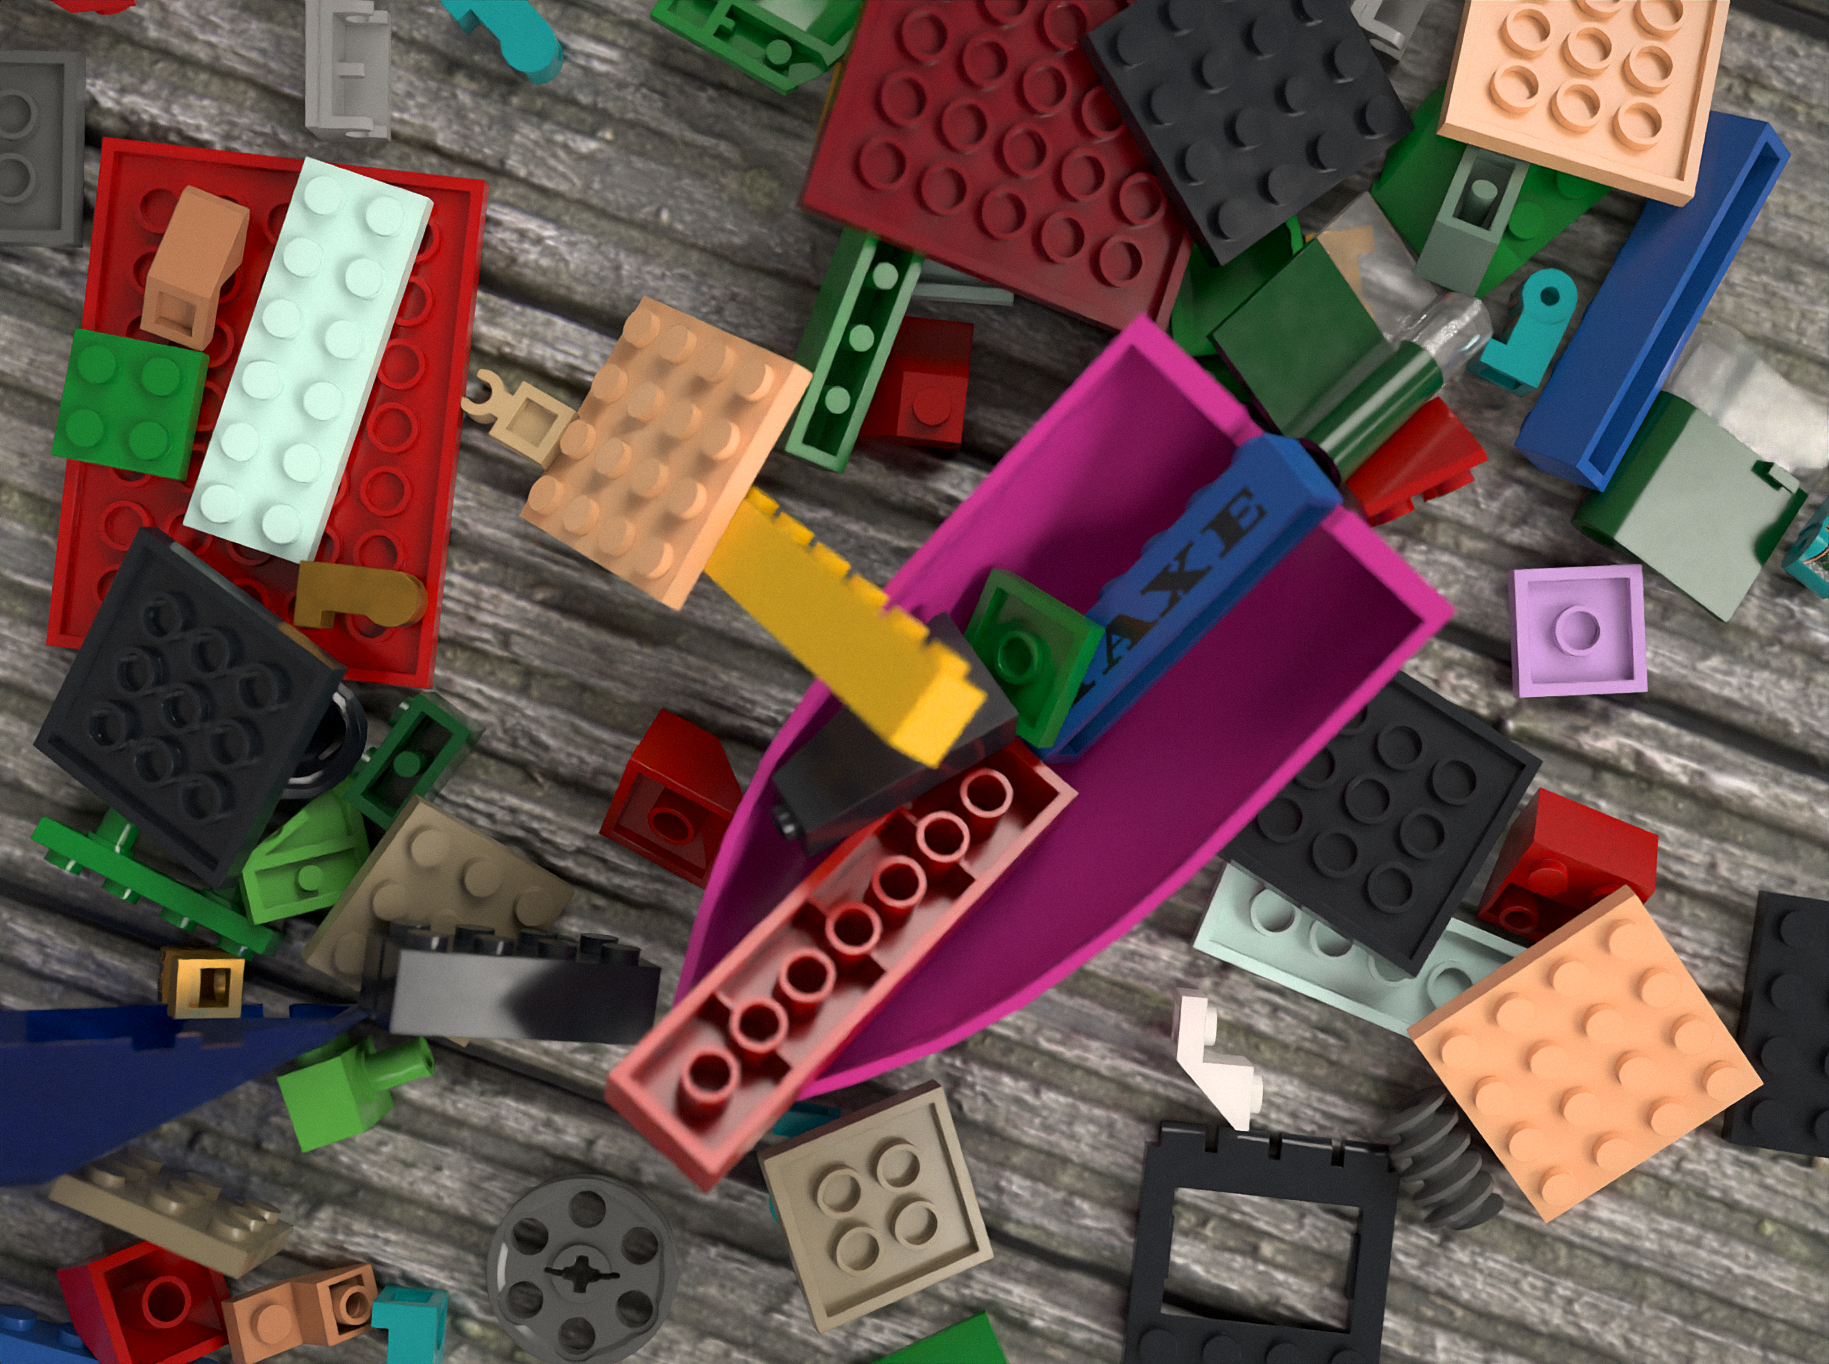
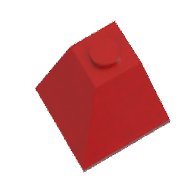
M903 316L857 439L960 451L974 323Z
M662 708L630 756L599 834L706 891L724 837L744 798L719 738L704 731L694 723L684 720Z
M143 1238L112 1247L56 1270L75 1332L100 1364H186L229 1344L221 1301L231 1297L223 1273Z

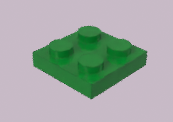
M75 328L51 455L186 482L210 356L203 352Z
M992 568L964 637L1018 712L1016 734L1037 748L1053 747L1105 628L1010 570Z

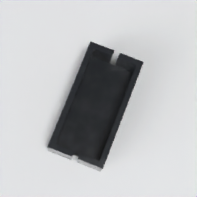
M394 919L391 920L390 930L368 928L358 1007L368 1016L376 1019L375 1021L389 1033L638 1045L654 1029L662 968L640 958V948L618 944L619 938L611 935L581 933L580 943L557 940L558 933L552 931L519 929L518 939L496 936L494 928L473 924H457L455 934H445L431 931V924L426 922Z

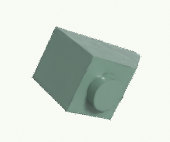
M1467 144L1412 274L1473 298L1499 245L1531 162Z

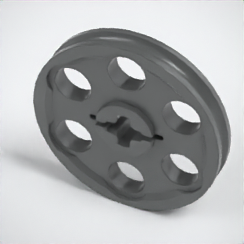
M581 1172L558 1176L537 1185L524 1194L513 1205L498 1226L491 1241L486 1262V1285L490 1304L497 1320L507 1335L524 1351L548 1364H614L641 1349L653 1338L665 1321L678 1287L680 1267L678 1247L665 1215L646 1194L630 1183L616 1177L598 1173ZM581 1191H593L603 1198L606 1205V1214L602 1220L597 1223L587 1224L579 1221L574 1216L571 1208L572 1198ZM524 1218L540 1220L548 1231L547 1244L539 1250L522 1248L514 1236V1227L519 1220ZM631 1228H647L657 1237L658 1251L651 1258L644 1260L635 1259L624 1249V1234ZM581 1255L589 1257L588 1263L590 1268L598 1269L602 1273L592 1275L588 1285L578 1284L577 1273L567 1271V1268H564L574 1266ZM520 1281H528L537 1285L543 1295L542 1307L536 1312L529 1314L516 1310L509 1299V1290L512 1285ZM630 1290L641 1291L650 1298L653 1305V1313L645 1321L630 1322L620 1314L618 1298ZM575 1317L586 1319L595 1330L596 1338L594 1343L585 1349L569 1347L561 1337V1325L564 1321Z

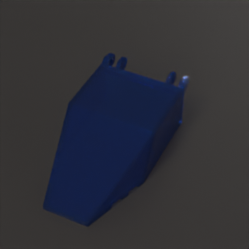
M242 1003L240 1018L174 1019L167 1014L168 1004L0 1010V1188L43 1186L320 1046L363 1021L368 1015L358 1007V1004L310 1003L289 1005V1016H264L263 1003Z

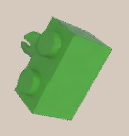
M344 1032L310 1045V1049L295 1054L293 1057L296 1066L277 1077L301 1151L304 1153L366 1132L395 1107L389 1091L390 1088L424 1076H432L435 1074V1064L429 1044L423 1036L376 1052L371 1036L351 1042L348 1032Z

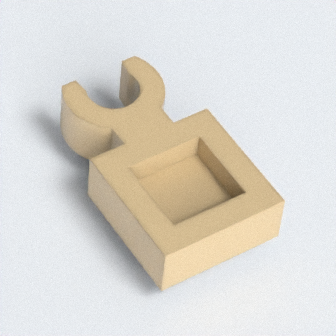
M480 369L476 376L486 387L492 389V395L487 402L482 404H475L462 396L461 408L476 422L487 424L496 421L488 433L495 442L543 470L548 471L561 451L560 440L569 424L578 420L580 416L572 408L525 381L521 383L512 396L497 374L490 370Z

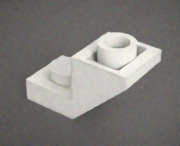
M1175 987L1170 1041L1171 1053L1234 1129L1249 1131L1250 1113L1259 1114L1261 1110L1263 1096L1262 1076L1254 1075V1066L1245 1056L1203 1053L1204 1045L1213 1046L1215 1043L1217 1030L1216 1008L1207 1007L1208 998L1200 989Z

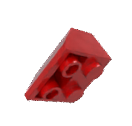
M1438 396L1426 402L1336 490L1344 499L1340 505L1348 512L1352 510L1367 526L1373 528L1378 525H1384L1415 510L1416 508L1411 497L1419 493L1423 501L1427 502L1475 481L1470 469L1489 459L1479 442L1441 397Z
M1539 787L1510 827L1478 905L1476 918L1538 943L1625 884L1632 889L1644 905L1656 888L1659 836Z

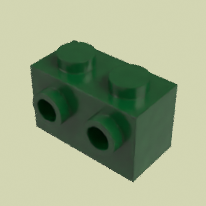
M419 692L416 698L409 695L389 719L387 726L392 730L378 749L375 747L369 748L355 764L349 775L354 782L342 798L386 831L391 827L414 793L433 803L486 731L484 727L436 692Z

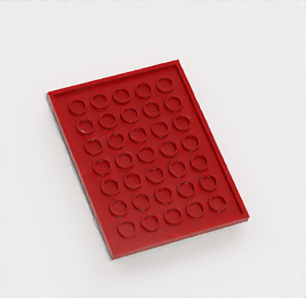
M103 137L81 329L197 351L140 329L148 272L181 194L188 185L250 209L242 263L220 288L213 339L202 351L210 356L186 482L67 459L46 646L72 649L81 648L139 527H158L348 667L343 678L344 680L423 689L433 688L464 410L461 408L462 396L466 397L489 185L485 180L324 162L428 197L434 202L314 562L394 570L413 575L423 583L427 591L428 606L424 616L417 623L404 628L384 627L375 624L366 615L335 612L333 629L296 626L293 623L300 564L182 524L305 160Z

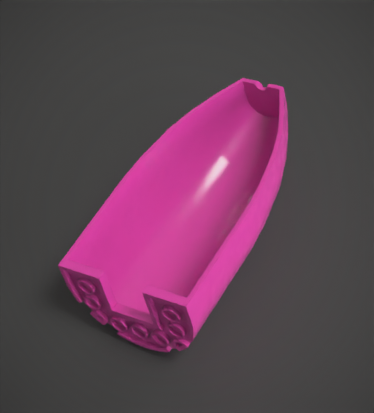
M1141 312L894 575L882 590L890 597L883 608L890 612L893 606H896L923 626L937 614L946 611L964 636L992 568L1010 570L1084 616L1099 601L1097 594L1101 588L1113 578L1125 574L1142 557L1140 552L1144 544L1159 532L1170 529L1187 511L1185 505L1189 498L1202 487L1215 483L1232 465L1231 458L1235 451L1248 440L1261 436L1264 432L1251 421L1243 407ZM1339 504L1075 763L1045 764L1078 792L1062 823L797 1100L861 1082L940 1052L1022 1009L1118 940L1194 876L1457 610L1352 510L1348 512ZM818 676L766 751L724 837L694 922L671 1011L849 837L847 836L808 859L796 839L789 843L782 839L772 823L767 809L773 805L771 778L846 704ZM1015 733V738L1029 750L1022 738Z

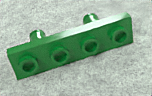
M112 807L108 808L96 832L89 830L85 834L61 821L42 816L30 838L49 848L43 858L49 863L77 876H80L84 867H87L106 877L101 886L105 891L133 904H137L141 895L163 905L158 917L191 933H194L198 924H201L221 934L215 944L216 946L244 958L246 961L251 962L256 952L261 955L274 957L286 936L285 933L265 923L249 927L238 880L232 888L217 891L211 886L210 889L203 887L202 891H199L133 858L136 853L130 849L141 830Z

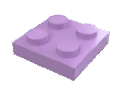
M1642 564L1508 571L1513 697L1648 692Z

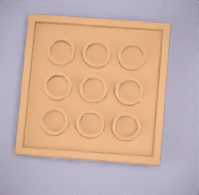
M1465 0L1436 134L1683 207L1694 197L1730 0Z
M644 295L636 310L626 320L623 333L605 365L595 375L592 387L577 412L580 418L569 424L560 440V453L549 470H544L542 476L532 486L528 500L519 516L660 602L680 611L813 374L793 361Z
M1627 884L1406 1029L1415 1045L1546 1224L1764 1084L1648 911Z

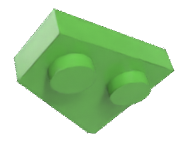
M349 776L331 790L314 798L254 848L238 878L249 927L334 906L371 855L361 812L342 798L353 783Z

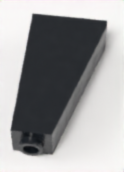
M946 611L937 614L925 625L929 632L923 639V642L930 647L934 640H936L964 659L970 665L964 677L985 694L986 697L934 767L890 744L846 703L771 778L773 805L767 809L772 823L786 843L796 839L808 859L1014 742L1018 712Z

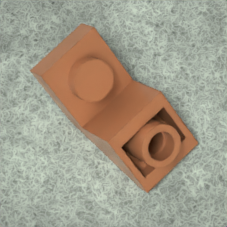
M190 185L183 190L147 275L140 329L200 352L206 348L213 339L220 288L242 263L250 209Z
M361 1263L278 1280L221 1301L233 1363L253 1364L301 1344L330 1347L375 1329L371 1327L373 1301L377 1298L378 1293L372 1264Z

